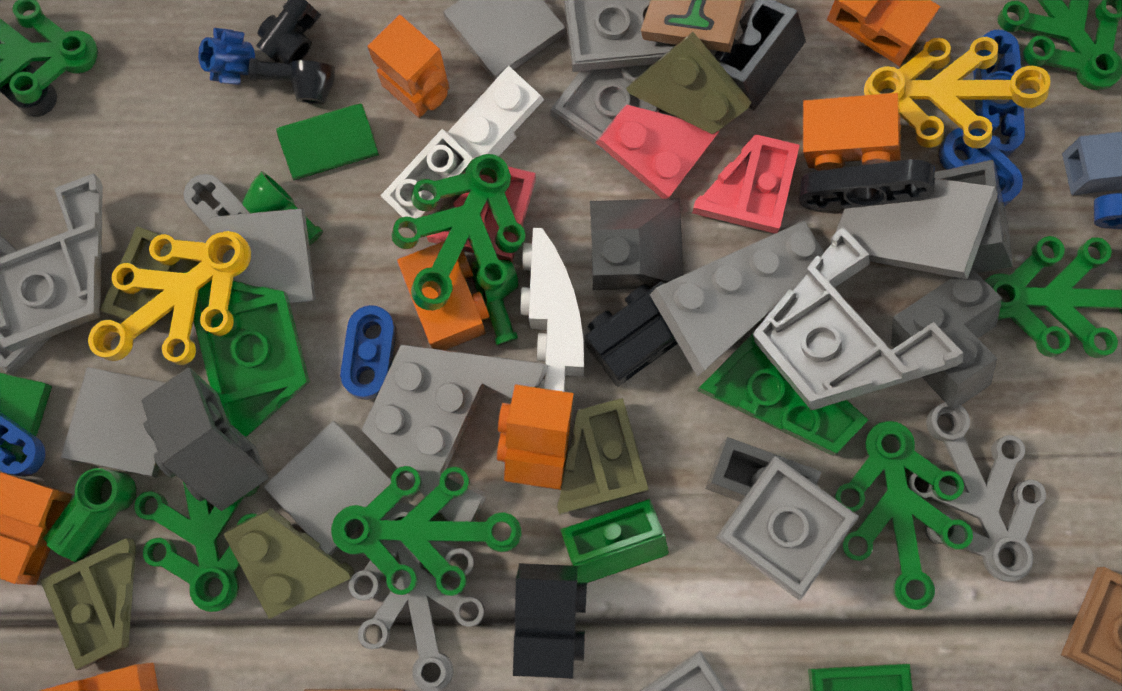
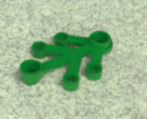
M17 0L13 4L12 11L19 25L24 28L35 29L48 42L31 43L0 18V42L2 43L0 44V88L10 81V89L15 98L22 103L37 101L42 95V90L65 71L75 74L84 73L90 70L96 62L98 48L92 36L78 30L65 32L44 15L37 0ZM26 11H34L30 15H23ZM34 61H46L33 74L21 72ZM27 84L32 85L30 89L26 91H20V88L22 86Z
M1014 0L1006 3L998 14L997 21L1003 30L1007 32L1021 30L1040 35L1032 38L1023 50V58L1030 66L1041 67L1047 65L1076 72L1078 81L1084 87L1091 90L1110 88L1122 77V59L1113 50L1117 25L1122 19V0H1102L1096 7L1095 15L1099 20L1095 42L1084 30L1090 0H1070L1068 7L1063 0H1037L1049 17L1029 13V9L1024 3ZM1106 5L1114 7L1117 14L1109 12ZM1007 12L1015 13L1019 17V21L1010 19ZM1048 37L1068 41L1075 52L1055 49L1054 42ZM1033 47L1041 48L1045 56L1037 55ZM1096 62L1102 64L1106 70H1101L1096 65Z
M484 154L472 159L466 168V172L436 181L430 179L418 181L413 188L411 201L421 211L427 212L435 209L441 198L469 193L463 206L418 218L405 216L395 222L391 233L392 241L402 249L415 247L422 237L450 230L432 268L421 270L413 282L411 295L414 302L422 309L429 311L438 310L447 303L453 288L449 275L467 239L470 241L480 266L477 272L478 284L487 291H496L504 284L508 275L507 268L503 262L498 260L480 216L486 201L499 226L495 235V243L501 251L506 253L518 251L525 240L526 233L522 225L516 222L506 198L505 192L509 188L511 175L507 164L500 157L493 154ZM488 175L493 179L494 183H487L479 176ZM422 190L429 191L434 196V199L425 200L420 197L418 192ZM409 228L414 232L415 236L405 238L400 235L399 229ZM503 233H513L517 237V241H507ZM485 270H495L499 274L500 279L496 281L490 280L486 277ZM431 287L437 291L438 297L435 299L427 298L423 295L422 289Z
M1047 236L1039 240L1032 247L1031 255L1011 275L998 273L984 280L996 292L997 289L1002 288L1010 296L1009 302H1001L998 319L1011 318L1036 342V347L1042 355L1055 357L1065 352L1070 346V337L1061 327L1052 326L1048 328L1028 307H1044L1083 343L1085 352L1093 358H1103L1116 350L1118 339L1115 333L1108 328H1096L1075 308L1118 309L1122 314V290L1073 288L1091 269L1101 266L1110 259L1112 250L1106 240L1094 237L1083 243L1078 248L1077 256L1045 288L1026 286L1043 267H1051L1063 258L1065 253L1064 245L1058 238L1053 236ZM1042 246L1050 247L1053 250L1054 257L1047 258L1044 256L1041 250ZM1089 247H1094L1099 251V260L1090 256L1088 252ZM1047 335H1053L1058 339V349H1053L1048 345ZM1095 336H1100L1104 339L1106 343L1105 350H1100L1096 347L1094 343Z
M885 421L874 426L867 435L865 447L869 456L852 480L840 486L835 493V499L842 505L844 504L840 496L844 490L852 489L858 494V504L854 507H847L854 513L864 505V492L884 470L887 485L886 493L857 531L849 533L844 538L842 549L844 554L853 561H862L868 558L873 550V541L892 518L901 574L896 577L893 583V594L897 602L903 607L919 610L927 607L932 602L935 596V586L932 579L923 573L921 569L913 516L940 535L942 543L953 550L969 546L973 539V531L965 521L950 519L909 489L904 468L930 484L934 495L942 501H952L961 496L964 491V482L961 476L953 471L943 472L914 451V437L907 427L898 422ZM887 436L895 437L899 442V450L895 453L886 452L882 448V439ZM942 478H951L956 483V491L953 495H946L941 492L939 482ZM953 525L961 527L965 532V539L961 544H954L948 538V530ZM860 537L866 542L867 547L863 555L857 556L849 551L848 543L851 538ZM911 580L919 581L924 587V593L919 599L914 600L906 593V585Z
M402 466L396 469L391 476V484L366 507L359 505L348 506L335 516L331 527V534L336 546L349 554L364 553L386 576L387 586L390 591L398 595L411 593L417 586L418 577L413 568L407 565H400L380 540L401 541L436 578V585L439 591L448 596H455L465 589L467 583L466 575L459 567L450 565L429 541L486 542L492 550L505 553L513 550L519 544L522 536L518 520L513 515L504 512L493 514L486 522L430 521L453 498L461 497L468 491L470 486L469 477L459 467L446 469L440 476V484L402 520L382 519L404 496H413L420 490L422 485L421 476L410 466ZM404 473H411L415 477V484L409 490H401L398 486V479ZM452 474H460L464 479L462 488L457 491H451L446 487V480ZM359 520L363 523L364 532L359 538L352 539L347 533V527L352 521ZM498 523H506L511 527V535L505 541H498L493 537V528ZM401 570L407 571L411 576L410 585L403 590L398 589L393 581L395 574ZM449 571L457 572L461 579L459 587L452 591L447 590L442 582L443 576Z
M183 481L190 519L168 506V502L163 495L152 491L140 494L134 503V510L137 516L144 520L156 521L196 547L199 565L177 554L175 544L164 538H153L145 544L143 548L145 562L150 566L163 567L189 583L190 597L198 608L208 612H217L229 607L238 595L239 581L235 572L240 564L230 546L219 559L216 541L244 497L255 494L259 485L222 512L214 506L210 513L208 501L206 499L198 501L190 493ZM150 498H155L158 503L157 510L153 514L148 515L145 512V504ZM249 513L242 516L237 525L258 514ZM163 544L166 548V556L158 562L154 559L153 551L157 545ZM218 578L221 580L223 588L221 593L214 597L210 594L208 587L213 579Z

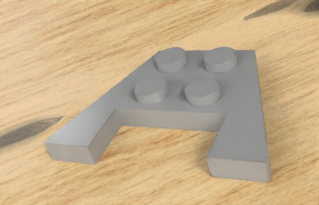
M94 173L54 188L68 228L67 232L0 257V344L11 352L101 317L103 185Z
M844 227L833 235L831 245L821 257L816 256L807 267V274L793 291L790 289L753 333L757 346L810 410L953 368L963 362V352L934 322L894 349H889L836 291V286L870 265L868 252Z
M400 345L363 425L362 431L398 468L410 466L420 474L422 485L419 491L426 497L440 484V476L447 469L485 386L512 398L515 384L539 388L549 366L538 362ZM404 473V475L413 484H415L414 475L411 473ZM452 475L446 480V487L451 491L461 489L464 481ZM470 485L468 491L463 496L453 498L439 512L448 521L475 522L488 494Z

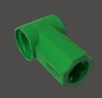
M93 468L85 471L75 485V496L43 539L46 541L47 546L58 555L75 563L84 559L117 513L128 509L133 504L137 488L132 477L125 472L110 469ZM109 480L112 485V494L104 502L100 494L101 487L104 482Z

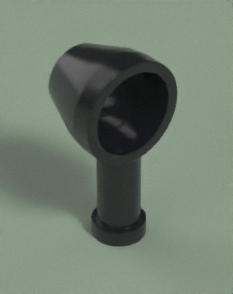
M250 58L249 80L258 81V79L291 82L298 102L324 104L334 83L335 67L316 61L301 60L285 64L263 62Z

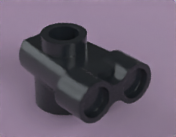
M287 0L283 5L284 9L278 17L275 15L269 16L258 29L257 34L261 39L256 46L277 63L280 60L285 64L301 61L311 48L312 41L304 33L307 29L310 30L321 14L306 0Z

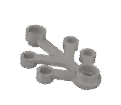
M944 402L929 412L926 425L929 433L935 439L944 442L957 473L963 479L966 491H963L961 496L955 500L942 501L934 495L930 484L926 493L919 492L914 485L917 476L913 473L906 478L907 487L923 499L929 497L978 518L987 537L973 532L972 542L963 549L981 556L986 570L994 578L1006 582L1020 580L1030 572L1033 565V553L1031 547L1026 542V537L1037 508L1046 500V490L1036 480H1025L1017 483L1011 493L1016 507L1006 529L998 511L1015 465L1025 455V446L1018 437L1013 435L997 439L991 447L994 463L985 483L964 438L970 426L968 412L963 406H959L953 411ZM940 416H946L950 419L952 423L950 432L943 431L939 427L938 418ZM1004 442L1011 444L1015 450L1012 459L1005 457L1002 453L1001 448ZM942 481L939 482V488L942 493L946 495H953L955 493L956 487ZM1025 486L1032 488L1035 492L1033 503H1028L1023 498L1022 491ZM946 515L950 519L955 520L953 517ZM925 525V533L928 539L933 543L943 544L941 538ZM953 525L949 528L948 538L954 544H961L965 539V532L961 527ZM1003 548L1008 549L1013 556L1012 563L1009 566L1003 565L999 559V553Z
M398 503L382 520H399L404 518L416 506L409 503ZM383 540L382 544L394 558L399 554L401 565H407L415 570L418 583L416 588L407 595H398L390 591L374 618L365 621L360 626L358 639L367 649H379L386 645L390 638V628L408 602L419 655L412 670L414 682L423 691H440L451 682L454 669L449 657L438 650L428 597L453 612L456 620L466 627L476 626L483 620L485 615L484 605L475 597H465L462 594L448 596L441 593L437 588L436 578L422 569L421 562L401 541ZM429 541L450 565L454 556L458 554L465 555L469 562L467 569L464 571L466 577L473 572L475 560L470 552L462 548L455 549L444 541ZM371 560L364 570L356 572L349 581L350 593L358 600H371L375 598L381 588L380 578L383 576V573ZM402 570V574L395 583V586L400 590L406 589L411 583L410 574ZM455 571L447 572L452 577L460 578L459 574ZM364 576L370 577L373 581V589L367 595H362L357 590L358 580ZM443 583V586H444L447 590H450V591L454 590L453 588H451V587L448 586L447 584ZM467 602L475 603L479 609V614L473 621H466L461 615V608ZM373 624L378 625L383 633L382 639L376 644L370 643L366 637L367 629ZM429 662L436 663L441 670L440 677L435 682L426 680L423 675V669Z

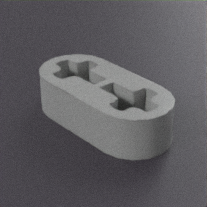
M197 175L190 179L185 186L183 192L184 201L209 229V217L249 213L231 191L213 175ZM205 189L212 193L213 197L220 204L214 210L205 201H202L199 196Z

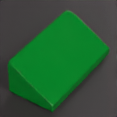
M361 103L276 128L277 136L293 180L379 155L367 113Z
M650 499L560 529L572 566H578V582L589 583L659 559L669 553L666 536Z

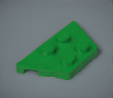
M211 280L199 289L193 321L209 385L218 393L229 423L242 435L248 437L310 383L288 294L280 290L233 281L228 311L233 315L234 324L227 334L215 336L206 331L200 323L201 313L209 306ZM218 313L212 318V328L218 327L222 323V313Z

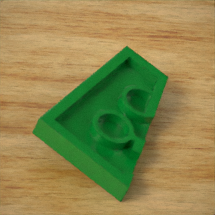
M753 333L697 390L832 456L837 454L868 421L848 400L810 410L757 346Z

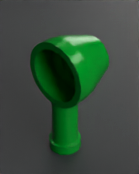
M263 171L254 178L242 202L249 213L299 209L291 196L272 177ZM306 217L310 246L322 235L323 230L319 226H315Z
M500 260L507 268V278L500 289L487 291L477 282V272L480 266L478 261L471 263L472 278L476 292L480 291L496 335L494 339L496 346L518 339L517 333L513 331L503 301L506 296L519 286L514 265L510 260ZM485 270V275L490 280L496 281L500 279L499 274L495 270Z

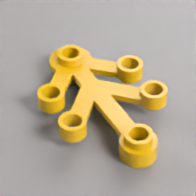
M981 37L973 41L970 50L931 80H915L928 68L941 69L947 66L951 60L950 43L943 38H933L925 43L920 53L899 69L882 67L875 70L864 85V95L882 94L880 92L884 89L894 90L892 93H898L900 116L916 130V140L923 147H936L943 141L944 124L938 117L927 116L912 99H929L963 130V140L967 146L983 148L992 139V123L985 117L977 116L960 100H1013L1015 104L1022 108H1034L1041 105L1047 99L1050 89V76L1041 67L1025 66L1018 69L1011 80H962L976 68L987 69L997 62V42L989 37ZM935 50L944 52L943 55L938 57L930 55ZM980 50L991 52L988 56H979L976 53ZM1025 89H1034L1037 91V93L1026 94L1022 91ZM927 128H934L938 131L932 136L922 133ZM980 128L986 133L982 136H973L969 132Z
M231 231L216 233L206 243L176 240L167 234L156 236L149 246L152 258L166 266L174 265L180 259L200 262L187 273L139 269L130 263L118 265L114 269L111 278L113 285L117 289L127 294H135L141 289L159 290L162 292L121 324L112 320H104L97 323L90 331L88 337L91 351L95 355L109 361L123 359L132 350L133 340L174 309L169 337L165 339L162 345V353L167 360L177 365L188 364L196 354V346L190 339L198 292L201 287L211 280L209 306L201 313L200 323L206 331L215 336L227 334L234 324L233 315L228 311L233 278L241 274L248 267L251 260L250 245L238 233ZM171 243L172 249L170 253L161 257L162 247ZM234 249L235 254L229 262L224 263V254L228 250ZM134 272L133 281L128 285H124V277L128 273ZM222 313V323L218 327L212 328V318L216 314ZM120 335L118 346L112 350L111 341L114 337ZM184 342V352L180 356L175 357L173 354L174 347L178 343Z

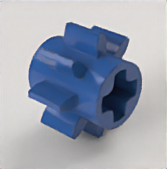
M214 28V38L206 37L201 41L198 52L199 63L204 71L210 72L211 81L240 85V75H249L250 58L255 59V51L250 42L244 41V32Z

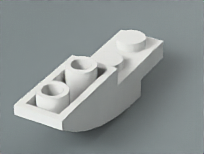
M508 66L448 132L441 129L381 194V197L402 217L418 218L437 212L455 196L441 198L437 207L431 211H421L411 201L415 184L422 179L436 181L466 172L469 162L484 154L499 156L517 138L514 132L544 99ZM422 190L418 192L420 197L425 200L434 199V196L429 191Z
M533 228L532 243H524L523 270L531 271L530 287L521 288L520 310L521 315H529L530 329L547 330V333H538L537 361H546V365L549 366L545 373V379L542 380L539 388L565 392V375L584 376L581 318L573 286L555 246L543 228Z

